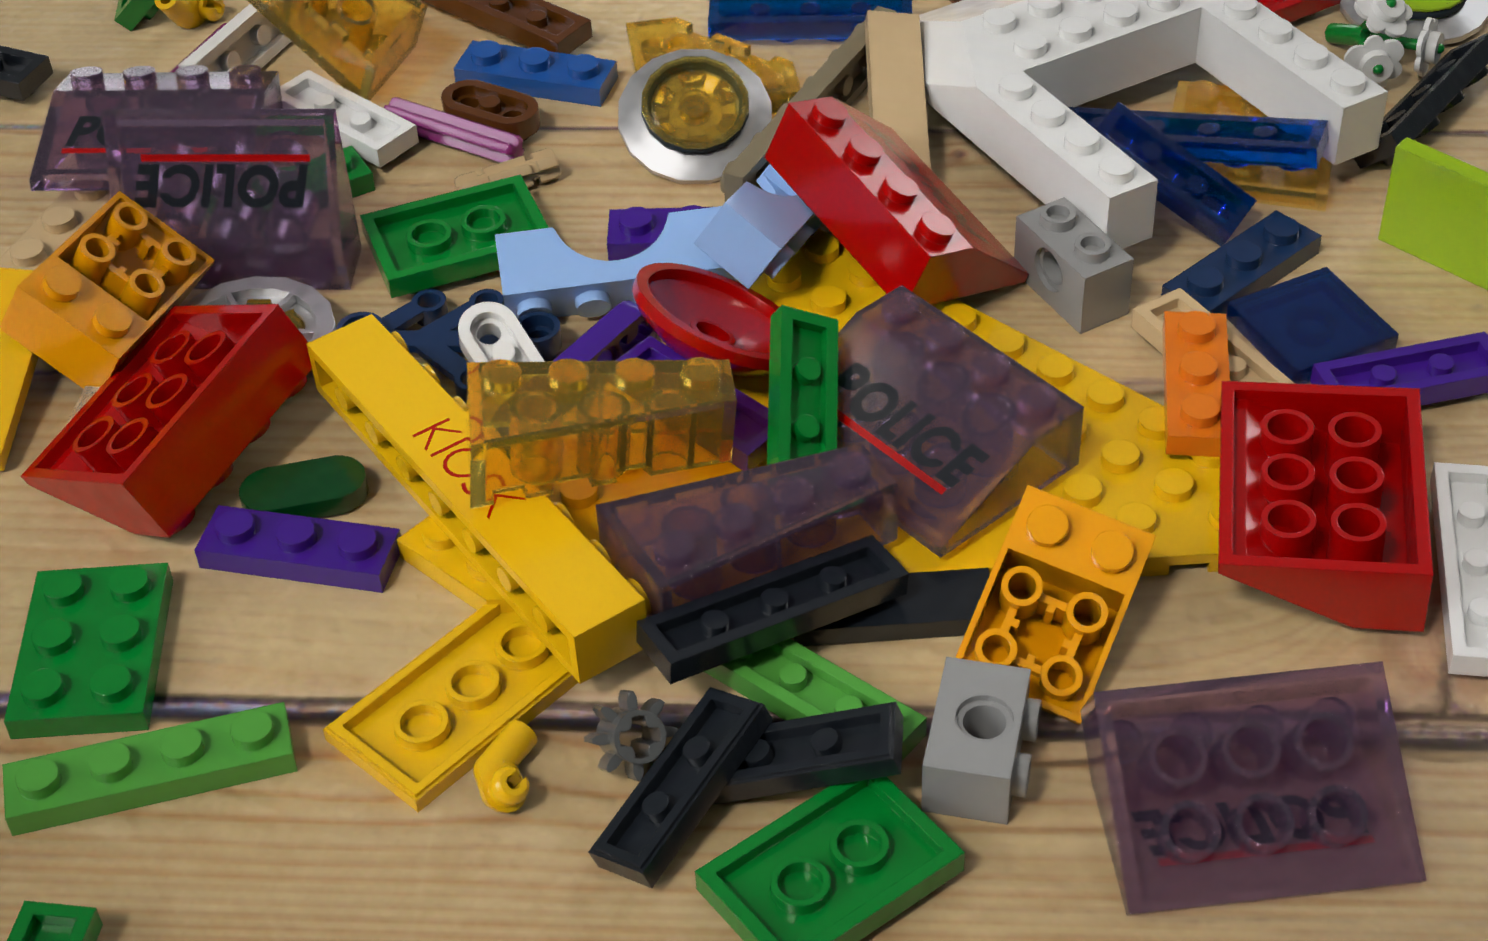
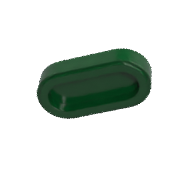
M335 455L259 469L247 476L241 483L239 497L242 508L322 518L354 510L365 501L369 487L364 466L358 460L349 456Z

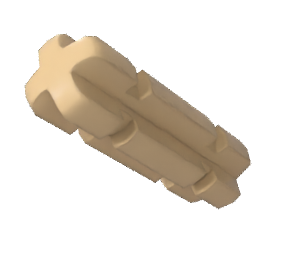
M545 148L530 153V159L525 160L524 156H520L482 168V174L478 176L476 171L457 176L454 180L455 191L520 174L527 187L530 188L534 186L533 181L537 179L539 184L558 179L561 175L560 164L553 150Z

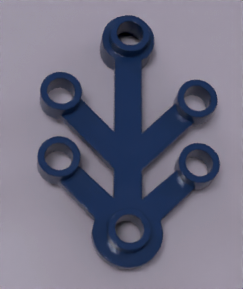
M427 289L416 293L409 303L382 318L371 312H356L347 315L339 321L336 330L373 314L390 333L396 331L402 336L410 353H417L452 380L455 384L456 396H459L467 405H478L486 402L490 395L470 363L457 354L463 353L459 344L458 324L462 314L471 306L481 302H497L504 305L503 295L499 291L483 289L472 294L468 302L448 313L445 294L439 290ZM543 311L522 315L518 320L545 363L552 362L562 348L559 319L555 315ZM415 323L424 326L419 330H405ZM485 335L479 339L484 344H494L499 340L495 335Z

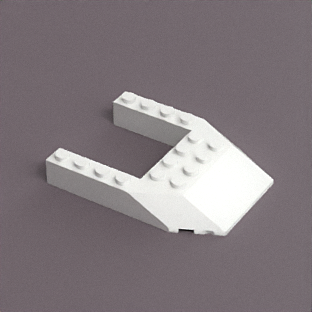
M962 0L919 15L926 102L1040 201L1047 204L1065 197L1122 249L1152 238L1158 179L1070 108L1196 63L1333 165L1375 150L1379 146L1388 91L1257 0Z

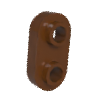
M461 80L452 83L441 94L444 112L519 135L523 141L534 135L540 128L538 102L530 95L480 80Z

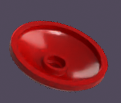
M653 263L639 270L632 286L634 299L644 319L667 346L710 373L719 372L734 376L769 375L771 315L779 306L734 280L701 268L677 263Z

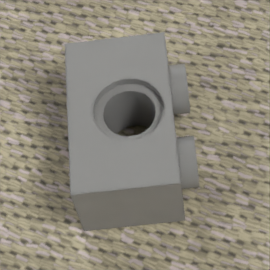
M1064 197L1016 216L1014 258L1029 273L1025 282L1078 333L1082 334L1129 313L1134 258Z
M946 657L922 765L921 810L923 812L1008 824L1012 797L1026 798L1032 754L1021 753L1023 740L1036 742L1042 700L1029 698L1031 669Z

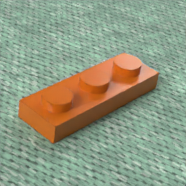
M1164 311L1162 338L1165 454L1220 457L1222 381H1230L1226 314L1205 313L1202 311Z

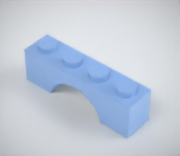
M770 164L756 180L761 188L746 181L723 204L694 242L697 247L747 289L763 273L773 280L791 257L800 250L810 236L823 224Z
M722 206L670 212L663 231L650 247L635 256L613 261L596 260L575 252L562 241L553 227L495 234L504 305L515 314L517 319L526 313L535 311L548 312L556 317L580 315L582 317L602 316L624 300L636 303L632 292L635 278L641 268L653 263L689 265L711 271L737 282L732 275L694 244L695 240Z

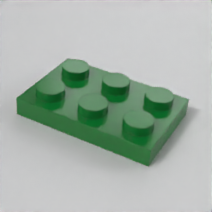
M521 174L360 215L363 234L391 298L406 294H416L436 286L459 280L473 279L482 274L499 270L495 234L549 228Z
M168 563L37 571L4 718V724L10 739L149 730L173 586V577Z
M881 777L827 787L695 871L697 891L743 941H860L963 872L965 852L888 777Z

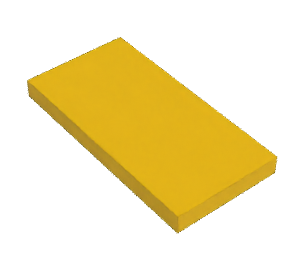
M500 604L484 605L323 729L327 742L415 811L420 812L474 768L476 760L511 720H519L528 724L574 687L578 681L516 612L501 613Z

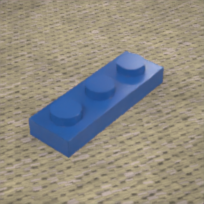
M472 40L453 68L455 82L461 80H480L532 97L598 107L602 106L618 79L617 61L596 58L589 54L573 55L552 52L540 47L523 48L502 45L491 40Z

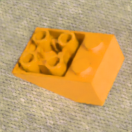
M118 191L17 286L0 325V330L88 393L94 395L173 306L181 305L215 260L124 193Z
M1027 485L955 658L1031 669L1029 698L1042 700L1041 710L1080 725L1156 535Z

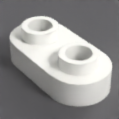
M481 302L471 306L462 314L458 324L460 348L494 403L501 407L518 392L508 387L512 382L523 381L528 383L547 365L515 314L505 305L497 302ZM485 335H495L499 338L494 344H484L479 341Z

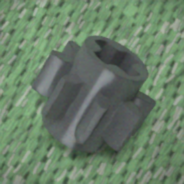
M620 690L618 697L619 707L611 709L601 705H594L592 709L595 715L600 718L597 731L584 736V742L599 745L605 753L598 764L600 770L610 773L617 769L620 763L624 761L627 777L639 781L642 780L644 774L643 764L656 761L665 747L666 737L674 736L678 728L664 725L658 717L665 703L661 699L651 698L638 709L637 697L634 691ZM632 724L641 725L642 738L632 740L630 746L620 744V732L630 730Z

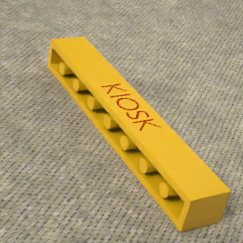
M370 314L306 343L317 391L579 684L643 650L636 642L637 621L650 615L651 605L642 586L633 578L626 580L612 565L611 559L603 545L596 539L589 541L576 528L568 509L559 501L552 503L540 490L539 484L531 470L525 465L518 467L508 457L498 436L491 430L484 431L473 420L466 403L459 396L452 398L441 387L440 381L432 367L427 363L419 364L410 354L404 339L398 332L393 331L390 333L373 314Z

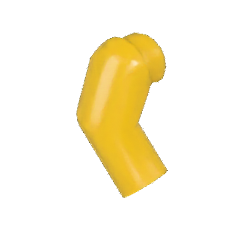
M154 0L155 5L177 26L186 29L199 27L205 20L218 21L223 16L225 10L223 0Z
M511 720L474 764L473 774L481 799L486 806L496 812L510 813L517 811L523 806L529 793L530 783L528 777L522 778L518 766L535 747L538 739L535 732L522 721Z

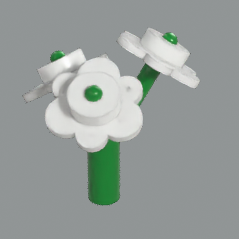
M1355 0L1354 9L1356 13L1366 20L1361 25L1331 23L1325 30V39L1328 43L1353 45L1345 53L1344 61L1363 72L1365 76L1383 88L1386 86L1388 79H1394L1401 74L1402 65L1399 61L1404 55V49L1416 50L1414 71L1420 77L1426 75L1429 63H1438L1441 53L1445 49L1443 45L1444 34L1437 32L1438 19L1427 17L1418 39L1401 37L1407 30L1406 22L1413 15L1411 7L1404 0Z

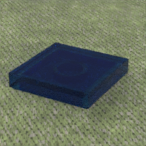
M1328 267L1229 301L1227 307V319L1272 365L1295 384L1310 382L1313 364L1394 349L1396 348L1399 336L1387 322Z

